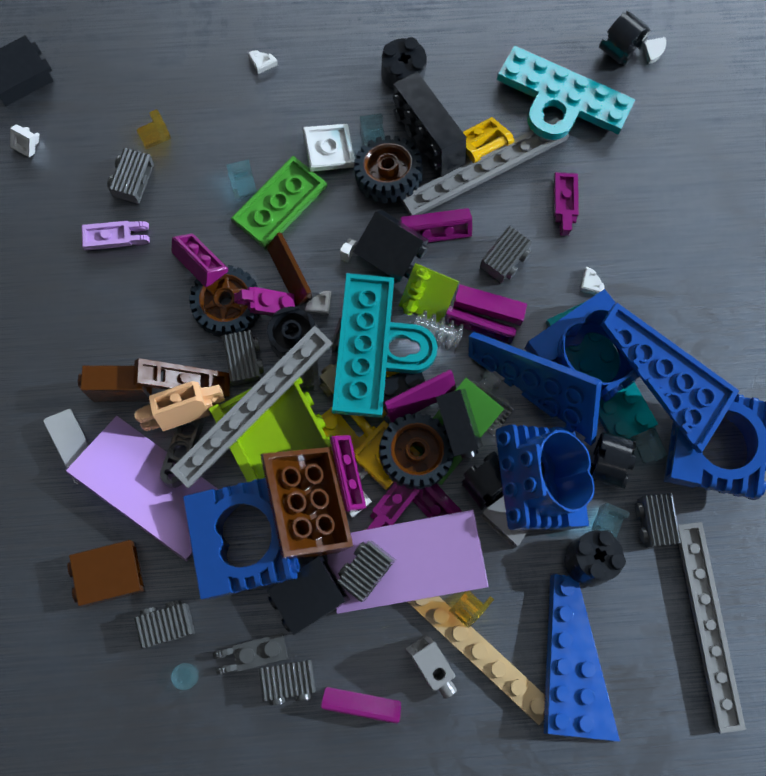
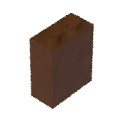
M82 366V373L78 375V387L93 402H150L149 396L152 395V388L133 385L134 366Z
M132 540L69 555L70 562L67 563L69 576L73 577L75 585L72 588V596L74 602L78 603L80 607H88L145 592L136 542Z

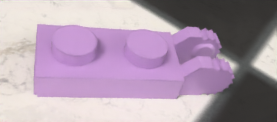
M118 221L82 225V248L84 250L125 247L131 246V244L137 246L149 244L150 239L147 235L131 236V231L141 232L148 230L149 223L146 221Z

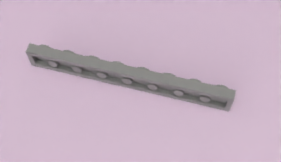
M557 117L547 123L554 125L560 120ZM531 130L514 139L513 144L509 146L504 145L481 157L480 161L476 163L470 161L443 177H439L419 187L417 190H413V194L411 196L406 194V199L401 202L410 216L423 214L568 140L569 134L558 140H548L536 135Z
M314 326L170 471L187 488H190L333 343Z
M703 523L678 525L681 540L679 549L716 731L721 734L746 730Z

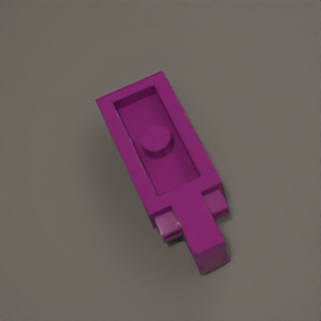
M555 172V223H560L561 236H569L570 231H572V223L576 224L579 215L578 173Z
M249 287L247 290L241 289L238 293H234V303L248 305L250 313L273 316L276 311L284 307H295L294 294L259 287Z
M394 482L372 510L373 512L370 517L374 521L367 529L394 525L421 489H408Z

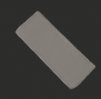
M71 409L43 420L67 469L89 446ZM72 478L75 484H80L74 478Z

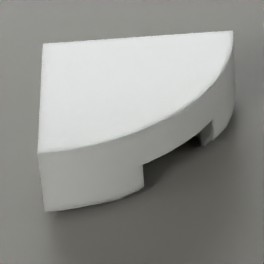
M666 37L646 41L643 49L648 64L656 62L666 48Z
M257 50L248 52V58L258 74L278 65L276 58L271 54L262 53Z
M349 238L347 243L345 242L340 249L341 260L349 262L353 250L358 243L357 241Z
M586 267L580 291L596 295L605 289L604 284L593 269Z
M323 291L313 297L307 303L305 312L329 316L331 291Z

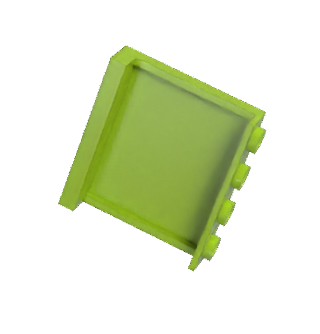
M301 377L230 447L247 482L265 478L261 454L325 447H331L332 450L330 442L332 435L328 437L325 435L322 429L326 427L320 413L314 414L311 408L314 402L309 392L303 393L299 386L303 383ZM249 390L220 405L216 404L209 408L215 422L217 423Z

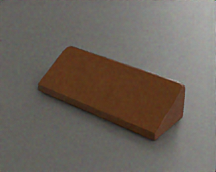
M279 232L270 242L267 250L288 292L294 294L295 306L297 307L309 302L312 299V293L283 234Z

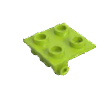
M415 263L398 306L403 307V312L407 315H412L414 312L442 324L459 281Z

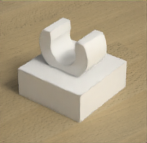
M17 124L11 127L10 147L27 157L35 154V145L39 143V133L33 134L29 131L28 127L22 128Z

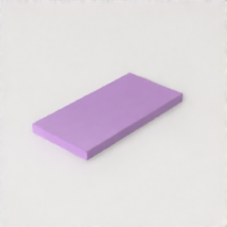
M116 416L71 464L66 473L187 562L193 555L183 496L210 489H218L202 477L190 488H187L184 484L176 488L166 486L160 477V471L167 452ZM168 474L170 480L175 476L174 474Z
M474 510L351 532L353 547L339 553L327 555L328 563L338 580L340 579L339 571L347 562L349 564L353 562L356 558L354 552L362 542L366 544L368 541H373L396 559L365 601L360 602L345 590L350 601L337 608V614L489 587Z

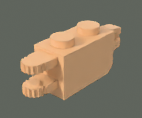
M190 381L150 395V405L137 409L134 417L136 421L141 423L140 426L144 431L161 428L164 432L209 416V408L225 401L219 385L201 388L198 382Z

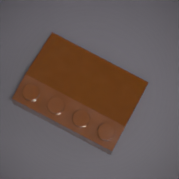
M331 447L261 454L282 558L317 557L339 553L353 547Z

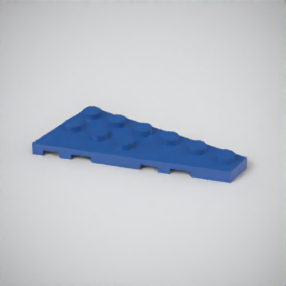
M615 303L600 325L695 451L702 453L739 393V390L619 303Z
M473 332L469 335V357L488 371H495L505 378L504 382L510 387L514 385L523 391L522 396L549 416H557L566 423L565 427L571 432L576 430L585 437L584 441L592 446L596 442L602 380L482 334Z
M552 574L550 575L543 734L620 742L580 584L573 580L571 576Z

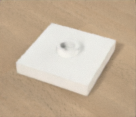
M348 124L303 127V137L310 171L354 168L355 157Z

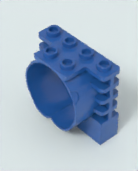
M605 289L529 340L524 348L526 352L574 369L567 358L565 349L569 346L580 345L586 334L597 333L606 337L614 344L620 359L619 369L614 379L601 385L600 401L603 399L606 403L617 395L620 390L627 388L639 378V375L600 325L616 303Z
M737 394L724 418L731 421L740 430L746 442V462L743 467L738 469H723L712 464L703 453L695 451L676 424L672 423L664 482L691 488L697 486L704 488V490H715L719 493L733 494L736 497L742 496L750 500L759 499L764 495L766 491V481H764L766 471L765 401H760L755 397L746 398L744 395Z
M512 424L498 428L496 430V441L508 528L510 530H573L588 527L589 520L586 506L594 496L595 486L592 475L589 472L591 467L589 452L586 446L576 437L575 431L571 432L565 427H552L548 429L547 427L538 428L536 426L527 427L525 425L516 426ZM541 460L545 466L544 477L541 471Z
M265 478L238 483L234 486H226L218 490L210 489L183 496L201 600L214 599L239 593L240 591L297 579V572L300 571L298 559L282 558ZM243 504H249L260 509L269 520L272 532L271 543L266 554L255 564L247 567H234L229 564L227 559V551L230 545L223 536V526L229 515L236 508Z

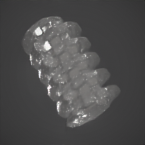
M426 310L417 316L414 324L427 328L434 335L438 347L445 342V350L448 351L454 346V353L456 352L463 334V324L460 323L455 329L453 320L448 325H445V317H442L437 322L436 314H433L428 319Z

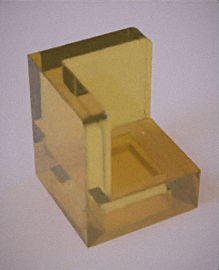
M158 109L149 112L152 119L151 123L137 129V133L146 150L171 139L168 128Z
M465 591L449 611L469 628L480 618L494 599L490 596L482 603L470 591Z

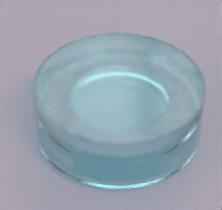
M190 663L177 665L171 675L173 685L180 690L191 689L196 685L199 678L197 668Z

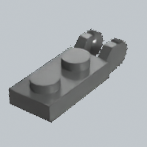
M283 633L233 645L232 648L212 653L213 659L224 658L231 654H234L236 664L220 666L216 669L217 675L235 670L239 672L289 659Z

